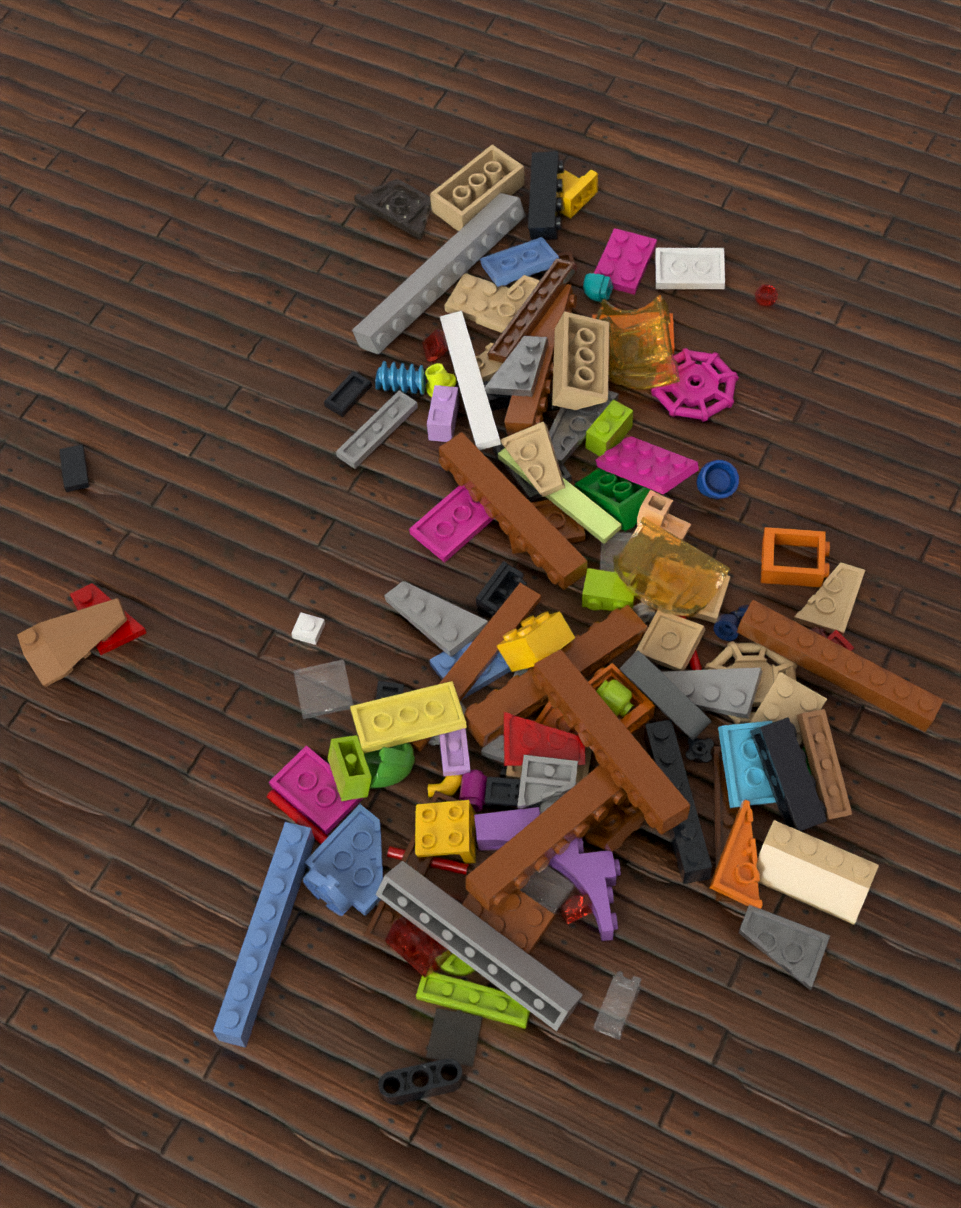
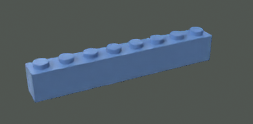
M285 822L213 1029L219 1041L245 1048L247 1046L306 869L304 862L310 857L315 842L312 829L309 827Z

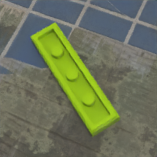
M428 970L423 971L416 994V999L525 1029L530 1015L529 1010L502 990Z

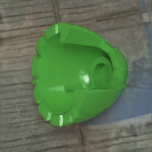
M410 743L389 748L383 747L381 750L364 754L372 777L370 788L388 787L402 781L409 775L415 761L414 750Z

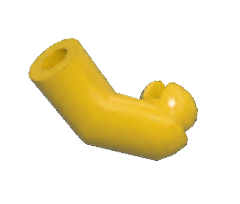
M462 775L446 776L442 783L428 784V797H433L435 791L447 796L454 795L461 786Z

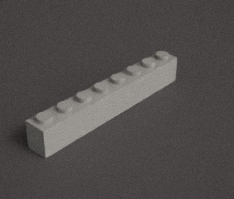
M404 861L400 862L384 876L376 896L555 1031L573 1013L583 996L580 992Z

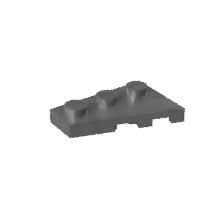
M524 336L485 386L486 394L533 397L548 347L547 337Z

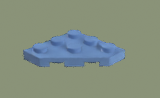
M359 804L304 863L308 869H311L313 866L317 867L325 877L328 874L333 876L341 885L338 888L340 892H345L354 901L353 906L365 916L381 900L376 896V893L383 880L380 820Z

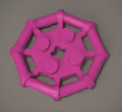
M684 348L673 357L664 362L660 361L657 363V371L654 385L651 388V394L653 397H657L669 411L670 416L701 419L703 422L721 410L732 407L734 404L735 385L739 378L737 373L733 372L719 357L720 354L716 352L711 354L690 351L688 348ZM684 361L683 364H681V365H679L678 367L674 368L675 365H677V364H679V363H681V362ZM696 361H701L702 364H701V365L695 364V362H696ZM712 366H715L721 374H718ZM666 374L672 376L670 383L663 384ZM690 381H699L700 383L698 386H693ZM719 383H726L725 393L718 390ZM672 392L677 401L674 403L666 393ZM714 398L719 400L718 402L706 408L705 403L711 401ZM683 404H685L687 407H690V408H685V407H681V406H682Z

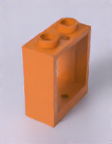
M765 527L762 539L761 583L821 588L824 578L829 577V563H825V557H829L830 542L825 541L826 532ZM774 544L816 547L817 569L774 566Z
M611 663L606 668H600L588 682L597 691L605 680L609 682L612 679H616L632 692L630 702L636 708L620 721L633 734L654 717L655 705Z

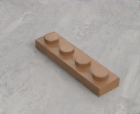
M825 709L798 714L797 719L809 766L816 782L818 798L823 802L826 809V819L831 820L852 815Z

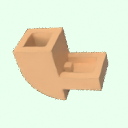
M650 490L637 516L639 529L653 542L656 541L657 537H661L680 546L691 524L668 514L673 500Z

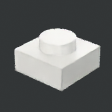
M300 613L291 633L292 638L316 645L325 626V620Z

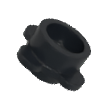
M696 737L692 741L688 738L689 750L686 751V758L696 763L710 762L712 759L710 751L714 746L713 740L710 738L703 740Z

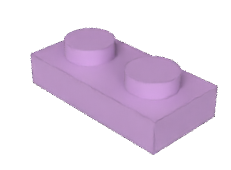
M466 729L439 735L443 776L470 773Z

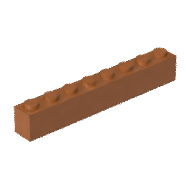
M566 284L530 335L547 337L548 347L533 397L514 395L511 397L504 420L507 436L543 422V412H547L548 395L552 394L555 327L563 313H572V309L576 308L577 296L573 294L571 284Z
M462 432L439 447V463L445 471L449 470L458 485L464 486L469 491L471 498L484 506L487 515L499 522L503 532L507 535L510 534L515 539L517 546L522 551L526 550L529 553L533 563L538 568L542 567L547 572V576L553 584H558L565 590L586 575L587 560Z
M752 600L737 629V633L924 732L932 724L944 701L755 600Z
M626 605L622 609L617 608L613 610L607 619L601 623L597 621L592 624L583 635H576L575 639L561 650L584 678H587L640 642L648 626L629 605ZM534 667L528 668L527 672L521 676L516 675L512 677L505 687L500 690L495 689L491 691L484 701L479 704L473 703L466 709L464 713L466 729L482 748L504 734L503 712L526 719L549 702L548 695L543 689H538L533 681Z
M560 649L534 664L533 676L536 687L544 690L548 695L551 705L555 709L558 708L563 714L567 725L570 728L574 727L578 732L583 745L590 747L595 753L598 763L609 770L614 783L626 791L628 799L634 807H639L648 825L651 828L655 827L660 835L688 819L690 810L688 801L564 652Z
M599 765L466 876V890L488 912L495 906H502L508 900L510 893L516 888L518 890L522 889L530 880V876L536 871H543L549 865L551 858L556 854H563L570 846L571 841L576 837H583L588 832L590 825L596 820L598 822L603 820L607 816L609 809L615 804L620 805L628 796L626 791L614 783L611 773L606 767Z

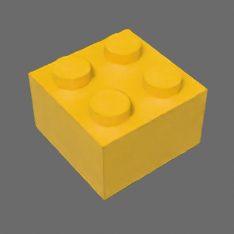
M547 611L536 618L534 616L526 618L520 623L521 628L518 630L513 629L504 634V640L497 645V648L511 672L534 667L536 662L562 649L575 639V636L560 611L549 614Z

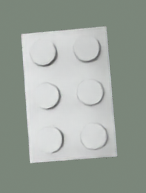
M656 248V289H725L724 248Z

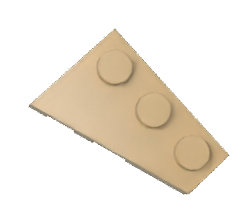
M523 275L506 291V294L500 300H495L484 314L481 313L476 317V323L502 333L540 280Z
M840 563L824 581L817 593L808 600L805 607L794 616L793 621L830 634L837 630L844 636L865 570Z

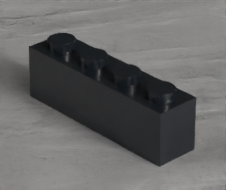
M558 151L532 153L528 230L531 241L540 237L544 240L558 239V230H562V219L559 217V211L563 210V201L559 197L560 192L564 190L563 179H560V175L564 174V160H560Z
M789 717L750 730L784 825L802 831L826 822L825 806L818 798L815 779L808 771L806 755L798 744L796 738L797 731L793 723L790 722Z

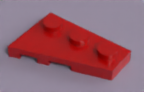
M93 583L70 594L77 610L111 600ZM125 612L127 621L105 641H100L96 647L100 655H103L146 634L145 628Z
M503 712L504 766H522L524 755L578 761V765H585V746L579 736Z

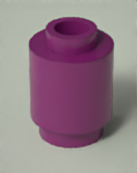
M470 770V773L463 774L461 779L459 801L469 800L475 812L481 811L483 805H485L487 776L482 771Z

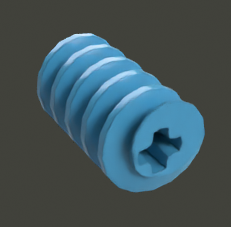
M383 361L376 373V390H380L383 386L384 391H389L392 386L394 392H398L401 387L403 393H407L410 389L412 394H416L420 390L421 395H424L426 375L423 365H420L418 371H415L414 364H411L409 370H406L405 363H401L400 368L397 369L395 362H392L391 367L387 368L386 361Z

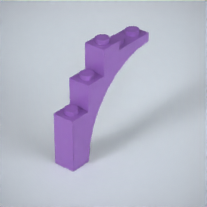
M539 807L474 815L478 850H498L540 815ZM576 837L570 842V846L563 854H556L550 859L549 866L558 870L571 881L586 899L597 921L601 940H613V930H618L616 913L610 912L609 904L614 903L612 886H616V876L621 875L619 859H613L611 851L584 853L582 837Z

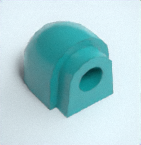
M589 273L585 275L583 290L591 300L603 302L610 298L613 284L610 277Z

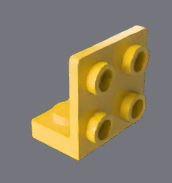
M564 170V174L560 175L564 185V190L560 192L559 197L563 201V210L559 211L560 213L571 219L598 192V173L590 170L585 176L580 178Z
M469 800L416 805L415 854L417 857L457 854L461 856L465 864L476 863L475 811Z

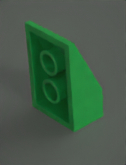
M600 468L574 484L575 488L621 523V529L624 531L633 528L637 524L640 507L651 490Z

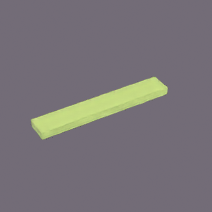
M506 448L500 451L498 459L534 487ZM564 478V489L545 496L603 544L621 530V523Z

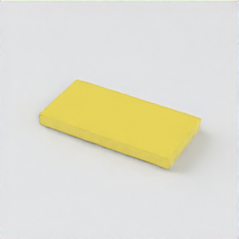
M453 681L350 706L363 754L381 750L383 747L389 748L467 728Z

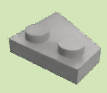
M524 755L518 808L522 809L567 793L575 786L578 761Z

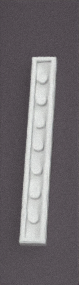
M458 311L440 316L476 447L482 450L501 445L463 313Z

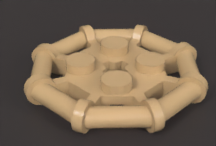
M729 642L727 647L711 663H707L704 669L761 667L762 675L752 707H759L780 672L797 681L796 663L756 642ZM741 653H759V655L743 656ZM765 655H767L769 658L775 661L779 666H774L773 664L771 666L770 664H768L767 659L764 658ZM732 656L735 658V663L732 666L730 665L728 668L723 667ZM751 712L749 719L728 716L735 721L734 724L750 723L756 712Z

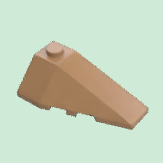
M116 598L38 623L17 634L24 657L42 685L47 687L68 676L74 670L72 667L83 657L86 659L91 654L90 650L100 641H105L127 621L120 599Z

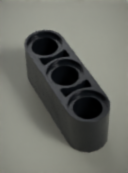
M452 1058L388 1071L380 1077L378 1087L386 1103L397 1105L458 1090L464 1081L463 1071L457 1060ZM447 1070H454L458 1073L457 1077L452 1081L442 1078L443 1073ZM417 1077H427L429 1079L428 1084L424 1087L415 1086L414 1081ZM392 1082L398 1083L400 1088L396 1093L389 1094L385 1091L388 1084Z

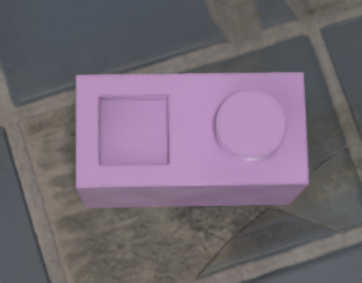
M434 385L427 420L428 438L430 441L448 442L453 438L459 410L458 387Z

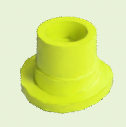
M433 364L425 371L428 380L426 391L430 397L433 395L434 385L454 387L457 383L456 376L447 373L442 364Z

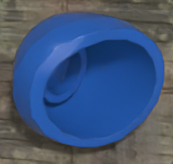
M714 460L702 467L697 476V488L701 494L709 498H728L736 491L739 485V475L731 463L725 460Z

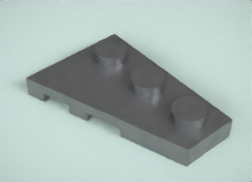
M749 905L739 934L811 990L830 936Z

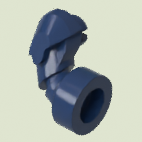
M742 605L738 607V610L732 611L730 614L719 616L714 625L715 634L725 641L735 640L739 635L737 629L749 605Z

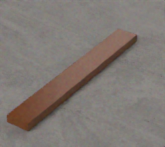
M520 583L439 684L453 681L460 702L500 652L497 645L504 640L503 635L521 626L520 623L529 616L541 601V595ZM432 737L409 743L413 748L421 752Z

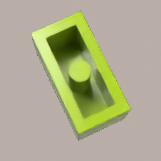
M613 399L586 431V449L601 456L607 450L618 445L632 428L633 410Z
M587 568L582 593V607L595 611L600 609L613 611L629 605L632 609L637 591L638 576Z
M357 735L331 739L328 762L341 801L368 797L372 777Z

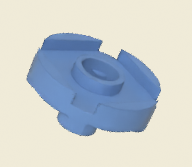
M313 866L303 877V883L318 900L320 898L327 903L325 906L335 914L342 916L354 904L353 899L345 892H340L338 889L341 886L340 883L330 874L325 877L317 867Z

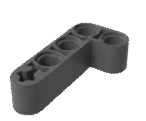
M639 650L619 668L692 741L711 723V720Z

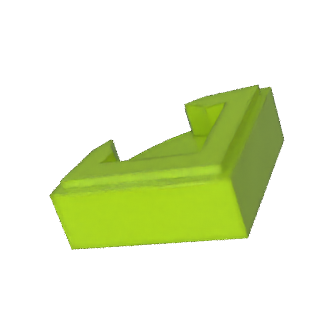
M453 953L441 965V970L454 976H465L476 971Z

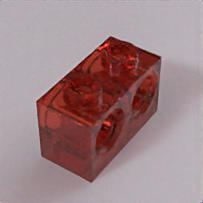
M404 916L394 921L385 939V942L423 977H427L439 969L451 954V951Z

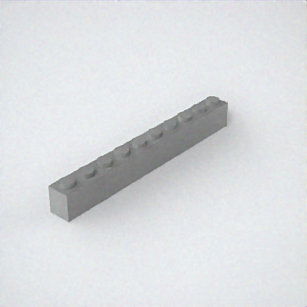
M504 193L498 194L352 329L359 347L376 354L384 350L526 216L520 198Z

